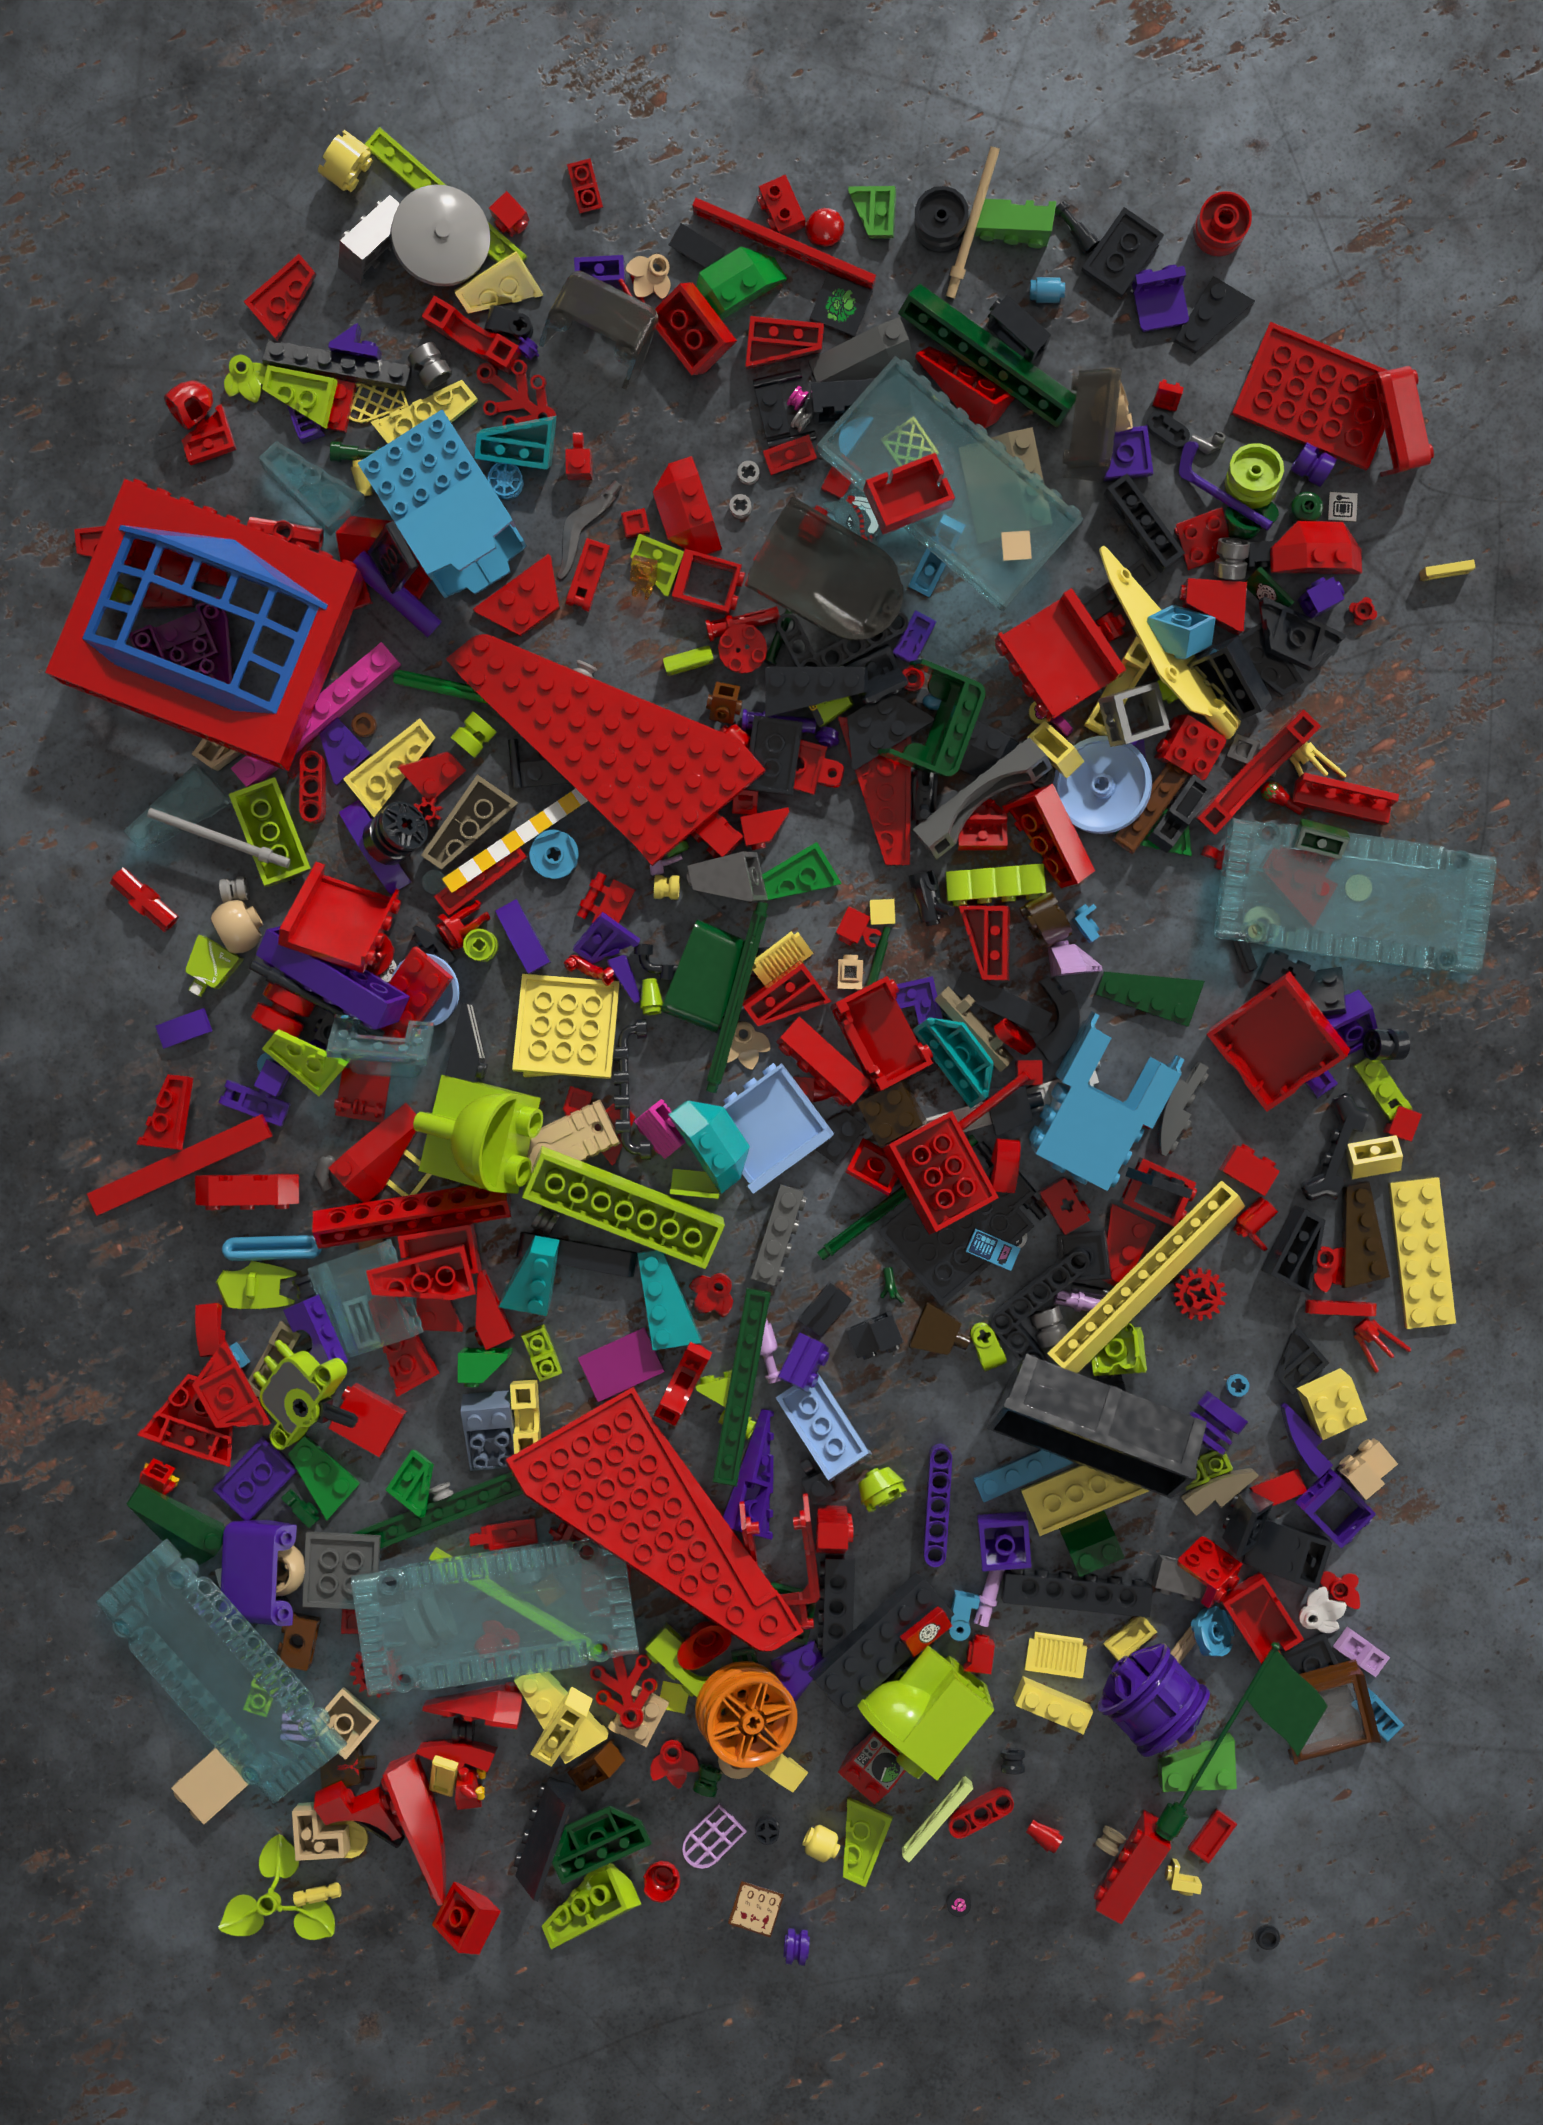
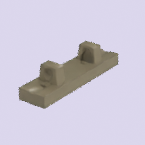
M948 986L935 998L938 1005L953 1021L966 1024L994 1062L993 1065L1000 1072L1009 1065L1014 1057L1002 1045L1004 1042L997 1035L994 1037L969 1009L975 1003V1000L970 995L961 1000Z

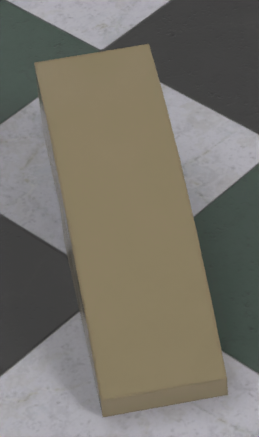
M1252 1468L1230 1471L1211 1478L1207 1483L1191 1488L1180 1498L1197 1516L1214 1501L1222 1508L1259 1475Z

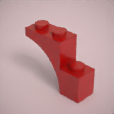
M342 1781L315 1792L314 1810L325 1825L340 1821H360L378 1827L389 1835L392 1840L402 1837L401 1823L398 1816L392 1813L390 1801L392 1800L388 1794H384L380 1786L354 1797L350 1788L347 1789Z

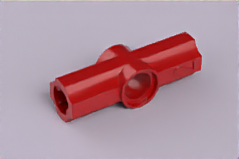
M250 517L247 522V526L250 523L263 528V532L272 535L273 532L280 534L282 530L290 529V536L287 538V542L296 544V541L308 545L311 550L320 551L323 546L324 530L321 528L291 524L285 520L273 521Z
M124 867L115 873L110 884L129 900L128 903L143 916L146 915L163 932H167L176 924L179 916L160 900L161 897L147 884L140 882L137 877Z

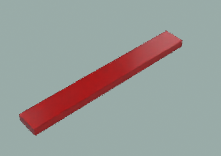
M695 198L692 205L694 215L830 274L873 290L876 282L875 274L699 198Z
M263 1114L89 1192L87 1196L96 1216L273 1136Z

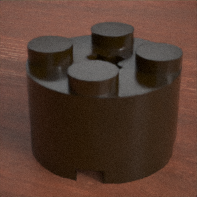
M1051 891L1019 908L1024 920H1028L1030 924L1028 930L1032 938L1037 940L1042 950L1072 935V928L1063 909L1061 910L1056 904L1058 900Z

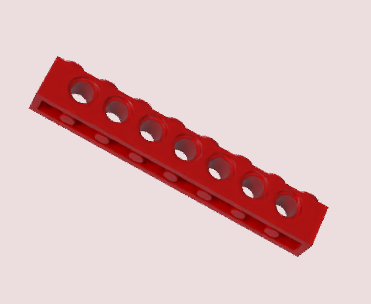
M468 1185L313 1211L312 1233L318 1249L509 1218L511 1217L510 1193L492 1192Z

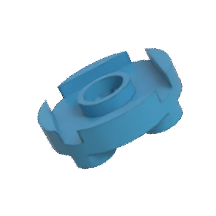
M548 830L536 837L530 848L529 857L533 868L542 876L551 879H561L568 876L577 867L579 850L574 839L565 832ZM551 848L561 851V855L558 856L559 860L554 861L553 858H548Z
M1217 1606L1203 1608L1191 1622V1629L1195 1634L1200 1653L1203 1656H1224L1230 1652L1233 1644H1230L1231 1636H1235L1233 1620L1226 1610H1220Z

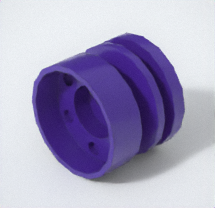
M1206 1390L1197 1402L1204 1410V1413L1200 1415L1190 1411L1189 1414L1194 1418L1207 1422L1202 1444L1209 1450L1224 1455L1227 1450L1218 1444L1219 1441L1222 1439L1231 1446L1233 1442L1226 1435V1432L1229 1430L1239 1435L1248 1424V1421Z

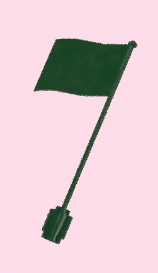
M1271 1643V1650L1180 1803L1175 1801L1173 1804L1167 1803L1158 1818L1155 1832L1164 1839L1172 1841L1174 1837H1178L1189 1818L1184 1805L1246 1700L1262 1720L1289 1743L1297 1757L1328 1706L1318 1691L1292 1669L1278 1651L1280 1650L1278 1643Z

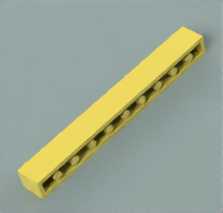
M1221 1181L1047 1353L1059 1367L1078 1373L1245 1207L1240 1196Z

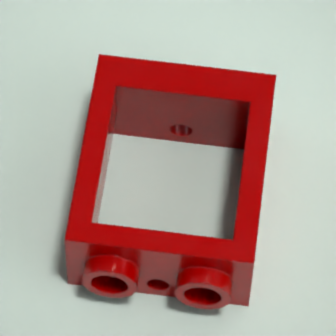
M685 549L672 593L673 601L723 615H730L731 610H736L739 596H735L737 586L742 587L745 573L742 572V564ZM694 562L734 573L725 606L685 595Z
M1139 1157L1134 1169L1147 1173L1150 1168L1170 1178L1174 1177L1185 1181V1187L1193 1189L1191 1198L1181 1196L1171 1218L1134 1202L1143 1182L1130 1178L1120 1198V1202L1175 1227L1186 1216L1187 1211L1184 1209L1188 1201L1192 1202L1197 1193V1188H1194L1196 1182Z

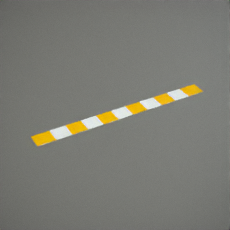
M574 789L442 878L451 893L588 800L577 789Z

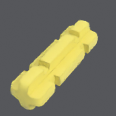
M336 1882L329 1884L328 1887L323 1885L306 1889V1892H303V1890L297 1891L293 1894L294 1904L299 1907L306 1905V1902L312 1904L328 1900L329 1897L332 1899L338 1898L342 1894L341 1886Z

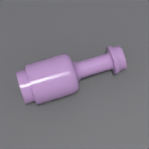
M766 1318L760 1355L764 1358L768 1372L765 1378L771 1384L781 1381V1379L778 1377L780 1371H777L773 1358V1351L778 1346L772 1325L768 1323Z

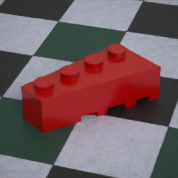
M1053 784L1019 794L1002 806L1006 813L1010 812L1017 822L1014 824L1018 830H1024L1029 837L1031 848L1042 855L1044 858L1042 863L1060 888L1078 884L1095 871Z
M817 1505L815 1553L845 1555L848 1550V1542H853L852 1513H847V1506Z

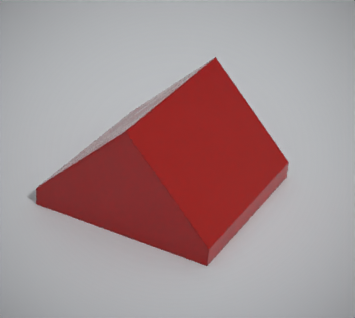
M350 516L335 532L341 562L343 559L353 562L363 551L368 554L369 548L384 526L392 521Z
M862 1138L845 1169V1173L889 1196L898 1176L884 1150Z

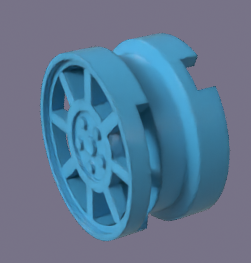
M499 462L488 473V482L500 499L511 500L522 492L524 480L516 465Z

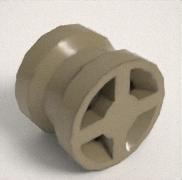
M1104 1826L1103 1835L1101 1838H1097L1095 1844L1104 1852L1116 1857L1119 1853L1118 1848L1120 1844H1124L1126 1838L1112 1827Z

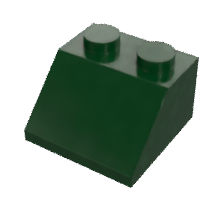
M1104 1510L1059 1528L1079 1577L1125 1558Z

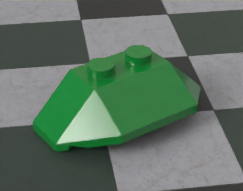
M739 247L699 272L696 287L720 319L723 320L786 281L787 277L775 257Z

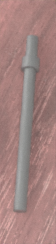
M150 808L147 817L258 857V860L268 864L271 862L288 868L291 859L275 854L272 849L264 846L262 848L256 847Z

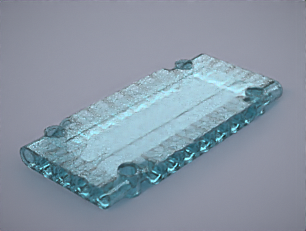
M1237 818L1230 819L1213 930L1215 938L1429 970L1430 968L1471 975L1480 974L1483 966L1495 881L1496 857L1467 853L1463 850H1447L1446 847L1349 833L1350 840L1340 860L1294 848L1299 825H1277L1272 822L1264 823ZM1264 827L1271 833L1268 841L1262 837ZM1455 856L1461 861L1459 868H1456L1453 864ZM1251 925L1257 929L1255 938H1251L1248 934V929ZM1442 953L1447 957V962L1444 966L1440 963V955Z
M586 1537L575 1542L559 1540L404 1565L400 1569L387 1568L381 1572L351 1577L364 1674L369 1696L396 1691L406 1693L415 1688L433 1690L586 1665L589 1661L593 1660L604 1662L612 1657L639 1653L627 1564ZM583 1546H590L594 1552L590 1556H584L581 1554L580 1549ZM392 1576L396 1579L397 1584L395 1586H388L385 1584L384 1578ZM599 1643H603L608 1649L603 1653H599L594 1647ZM407 1674L411 1681L409 1683H402L398 1676Z
M165 1539L100 1597L96 1604L111 1619L112 1629L115 1634L129 1640V1649L223 1757L231 1765L242 1768L241 1774L244 1781L250 1785H257L271 1803L274 1804L337 1755L347 1745V1742L333 1726L331 1728L327 1726L330 1723V1716L324 1708L315 1707L312 1709L314 1698L311 1692L216 1584L208 1577L197 1578L199 1574L197 1563L190 1558L181 1560V1553L168 1539Z

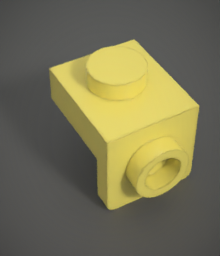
M1172 1858L1171 1865H1167L1165 1880L1168 1881L1171 1890H1177L1180 1894L1192 1896L1193 1893L1201 1894L1202 1883L1199 1877L1179 1874L1180 1864L1177 1859Z

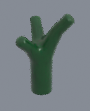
M883 1268L885 1286L880 1297L884 1298L889 1292L890 1299L896 1298L901 1304L904 1303V1299L900 1296L895 1285L893 1268Z

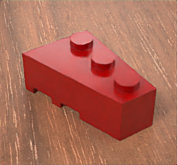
M718 813L714 814L690 834L698 843L703 840L709 846L706 851L714 859L730 855L744 841L743 835L736 831Z
M799 960L743 1002V1007L756 1025L761 1026L789 1015L830 1003L831 1000L803 962Z

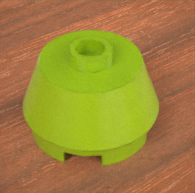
M890 1467L881 1470L875 1468L866 1473V1478L858 1483L861 1505H865L868 1513L874 1512L876 1510L875 1506H887L902 1497L901 1493L907 1492L903 1484L905 1481Z

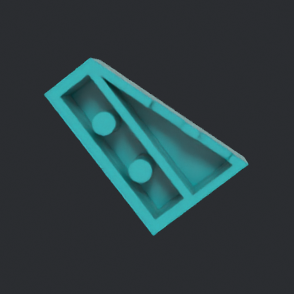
M557 416L482 429L476 435L474 459L548 469L552 465Z
M541 1236L534 1237L518 1268L513 1273L510 1282L503 1291L499 1304L500 1308L547 1316L552 1299L559 1240Z

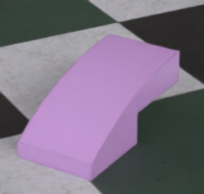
M1346 1627L1333 1645L1334 1648L1351 1660L1356 1659L1357 1665L1375 1677L1390 1659L1388 1655L1349 1627Z

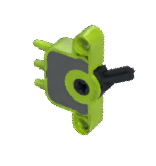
M277 1340L274 1345L284 1359L278 1364L270 1356L264 1358L267 1367L273 1372L268 1380L258 1371L253 1374V1378L262 1388L260 1391L261 1404L277 1422L270 1433L272 1445L279 1450L287 1448L300 1441L310 1426L317 1422L323 1424L331 1420L349 1428L355 1427L358 1417L352 1412L333 1406V1399L330 1396L336 1391L347 1374V1367L344 1361L339 1358H333L320 1365L308 1352L299 1351L294 1354L285 1343Z

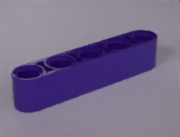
M944 1444L934 1445L929 1452L923 1555L926 1563L931 1567L943 1565L947 1553L952 1454ZM945 1451L947 1453L946 1460L943 1462L934 1460L936 1452ZM937 1475H942L946 1478L942 1486H935L932 1483ZM942 1500L944 1507L938 1511L931 1508L932 1502ZM934 1524H939L943 1527L942 1532L938 1535H933L929 1532ZM939 1549L941 1555L937 1559H931L928 1557L929 1551Z

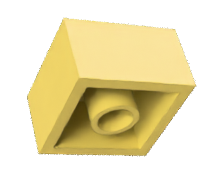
M1341 1368L1297 1388L1311 1428L1322 1440L1367 1420L1352 1377Z

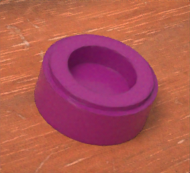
M1061 715L1050 721L1052 726L1064 737H1068L1073 732L1070 724Z

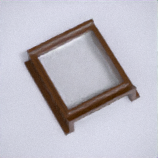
M1356 1659L1299 1674L1318 1691L1328 1707L1298 1757L1289 1745L1290 1749H1287L1289 1758L1295 1765L1304 1760L1367 1743H1381L1365 1675L1358 1667Z

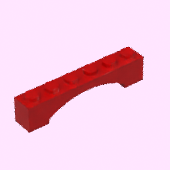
M1300 709L1195 817L1212 834L1216 835L1250 796L1322 726L1304 709Z

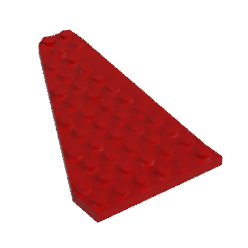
M634 1387L505 1460L525 1496L753 1649L762 1652L773 1651L803 1633L791 1609L778 1591L773 1588L653 1421Z

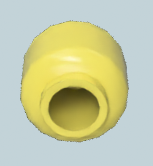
M817 1825L814 1828L810 1827L802 1843L805 1846V1853L823 1863L828 1861L830 1857L834 1859L840 1849V1845L837 1844V1833L822 1825Z

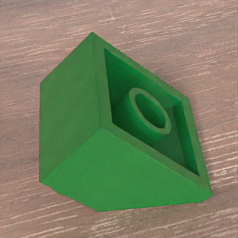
M464 1347L458 1353V1383H464V1387H479V1384L483 1383L513 1353V1348H490L486 1350L485 1348Z

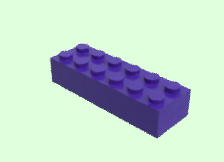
M281 926L266 930L256 953V956L263 959L264 964L273 968L276 967L283 972L285 977L297 980L303 984V988L323 996L325 1002L339 1006L346 1015L363 1021V1025L367 1028L375 1030L399 1022L410 996L366 969L364 973H360L278 945L279 929Z

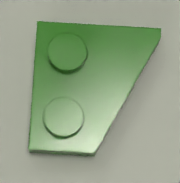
M848 187V191L869 238H894L896 187Z

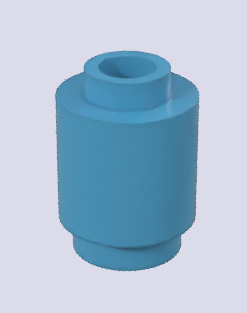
M1037 277L1036 280H1030V300H1036V303H1059L1060 298H1065V283H1061L1060 277Z

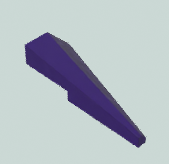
M761 1409L739 1471L737 1487L734 1486L723 1518L733 1531L742 1533L739 1502L744 1501L746 1517H751V1522H759L760 1534L754 1536L772 1540L773 1532L769 1531V1521L773 1517V1510L770 1509V1494L773 1493L774 1456L770 1454V1441L774 1440V1433L770 1432V1417L774 1416V1412Z

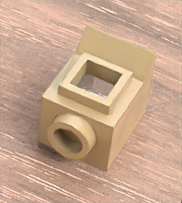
M844 955L843 959H838L837 989L861 990L863 960H858V955Z

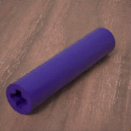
M365 551L361 552L352 562L357 565L356 568L360 571L365 582L427 638L441 624L442 621L404 586L400 591L392 594L371 557Z

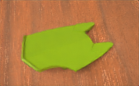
M251 1261L242 1270H223L216 1284L226 1307L237 1309L282 1307L294 1304L295 1301L279 1295L280 1279L294 1277L297 1273L283 1267Z

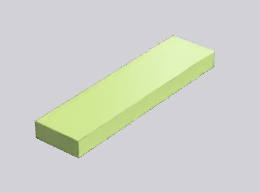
M966 1776L957 1783L904 1844L902 1856L905 1860L910 1862L973 1790L972 1781Z

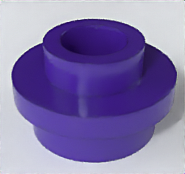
M821 727L820 731L816 732L815 738L819 741L818 743L828 748L838 745L840 741L838 738L839 732L830 727Z

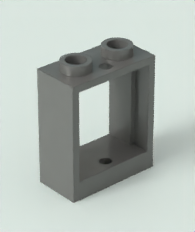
M1158 682L1143 684L1098 699L1110 747L1125 745L1170 730ZM1142 694L1150 728L1131 734L1123 699Z

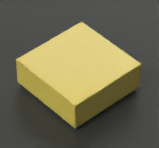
M894 899L870 900L871 925L895 924Z

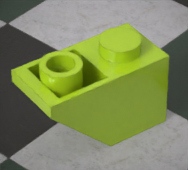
M732 1369L723 1372L724 1376L714 1378V1375L701 1377L700 1382L696 1384V1390L726 1408Z

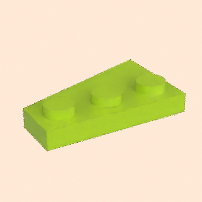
M267 365L262 389L327 429L338 381L330 377Z

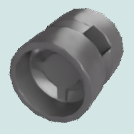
M428 342L419 346L407 358L414 371L420 372L418 377L426 390L440 386L452 376V371L446 361L440 360L442 355L434 342Z
M1220 538L1217 547V555L1220 558L1215 561L1214 575L1224 579H1244L1247 563L1244 559L1248 558L1250 542L1239 538Z
M1059 1305L1037 1310L1029 1316L1032 1327L1038 1330L1035 1336L1039 1348L1056 1345L1068 1333L1066 1325L1060 1323L1063 1317Z

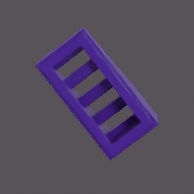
M287 405L299 441L302 444L325 436L322 427L310 419L299 423V420L306 416L301 413L296 415V410ZM312 424L315 425L314 428H311L309 430H302V428Z
M622 955L607 960L609 967L613 969L615 976L634 1003H639L641 998L628 957Z

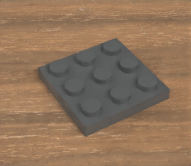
M307 1532L302 1607L376 1611L378 1608L381 1535Z

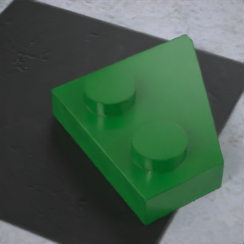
M411 1450L386 1488V1491L415 1515L423 1518L426 1514L434 1464L417 1450Z

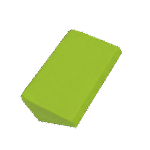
M704 646L663 659L667 676H672L713 664L714 658L710 646Z

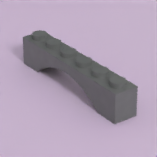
M1029 737L1023 743L1017 745L1004 758L998 760L989 770L979 775L965 789L960 790L946 804L941 805L927 819L921 821L913 831L920 842L937 860L956 845L959 833L965 822L983 802L1008 788L1034 783L1053 767L1047 755Z

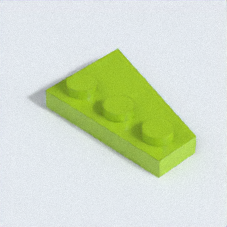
M279 1029L262 1048V1050L318 1096L326 1090L349 1063Z
M850 1797L847 1799L843 1877L866 1887L893 1816Z

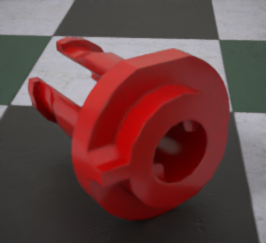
M475 900L474 904L463 908L450 918L445 914L437 917L439 924L436 925V929L443 941L448 945L450 951L461 949L464 943L462 938L470 931L479 928L484 921L490 920V916L486 911L466 926L462 924L461 921L480 908L481 902L479 900Z

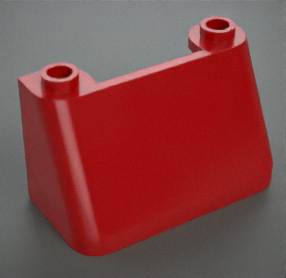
M888 976L830 1006L832 1014L863 1074L872 1082L870 1087L874 1092L882 1091L933 1064L931 1060L933 1054L927 1044L923 1046L920 1042L918 1043L896 1001V993L899 992L898 986Z

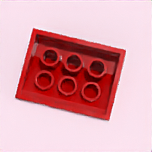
M953 1111L883 1147L887 1158L928 1234L943 1229L999 1198Z

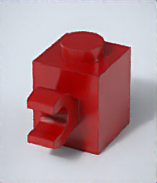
M583 432L573 433V449H565L566 476L568 480H593L591 450L584 449Z
M848 906L835 934L839 935V941L849 946L852 943L858 944L861 936H863L865 944L875 948L876 944L869 941V936L871 934L881 936L882 933L877 929H871L866 926L870 916Z

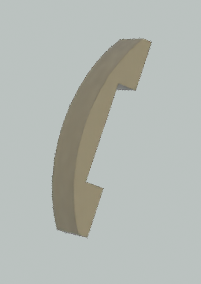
M282 1321L279 1322L269 1340L267 1348L248 1379L259 1401L262 1388L253 1378V1374L258 1371L268 1380L273 1372L267 1367L264 1358L270 1356L278 1364L284 1359L274 1343L277 1340H281L293 1352L302 1335L299 1331L292 1332L291 1327Z

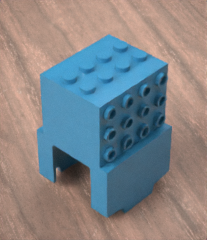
M443 409L358 462L361 470L430 579L434 581L444 598L466 588L476 595L509 574L508 562L527 547L516 529L511 516Z
M1091 1011L1087 1020L1083 1021L1079 1027L1072 1046L1066 1052L1055 1073L1062 1082H1057L1051 1092L1053 1099L1050 1105H1044L1039 1115L1042 1120L1038 1127L1033 1126L1028 1139H1030L1029 1144L1035 1154L1045 1158L1052 1168L1061 1173L1068 1170L1073 1179L1085 1185L1089 1181L1108 1191L1110 1186L1114 1188L1120 1178L1118 1171L1121 1165L1128 1163L1132 1155L1130 1151L1131 1146L1134 1142L1138 1143L1144 1133V1129H1142L1143 1124L1153 1129L1182 1074L1180 1068L1185 1059L1174 1055L1169 1064H1163L1149 1057L1131 1093L1124 1102L1089 1085L1088 1082L1112 1038L1095 1028L1100 1015Z

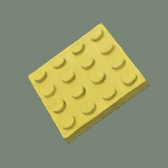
M522 974L512 1070L517 1072L611 1079L620 982L613 981L609 986H605L602 980Z

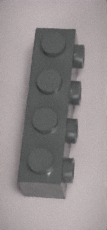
M780 1183L751 1279L775 1286L776 1280L781 1282L785 1270L781 1263L783 1257H789L792 1244L788 1243L791 1234L796 1235L800 1221L795 1219L798 1210L803 1211L807 1197L803 1196L804 1190Z

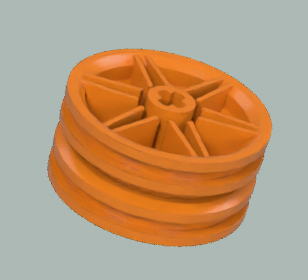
M735 1662L718 1669L703 1684L695 1705L696 1722L704 1738L720 1759L739 1768L759 1767L777 1758L790 1744L797 1727V1708L793 1697L771 1670L755 1662ZM723 1708H725V1715H721Z

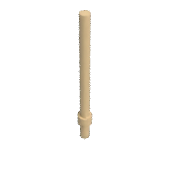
M990 146L955 266H952L949 274L951 279L946 293L948 297H956L960 280L964 279L966 272L964 267L1000 151L996 147Z

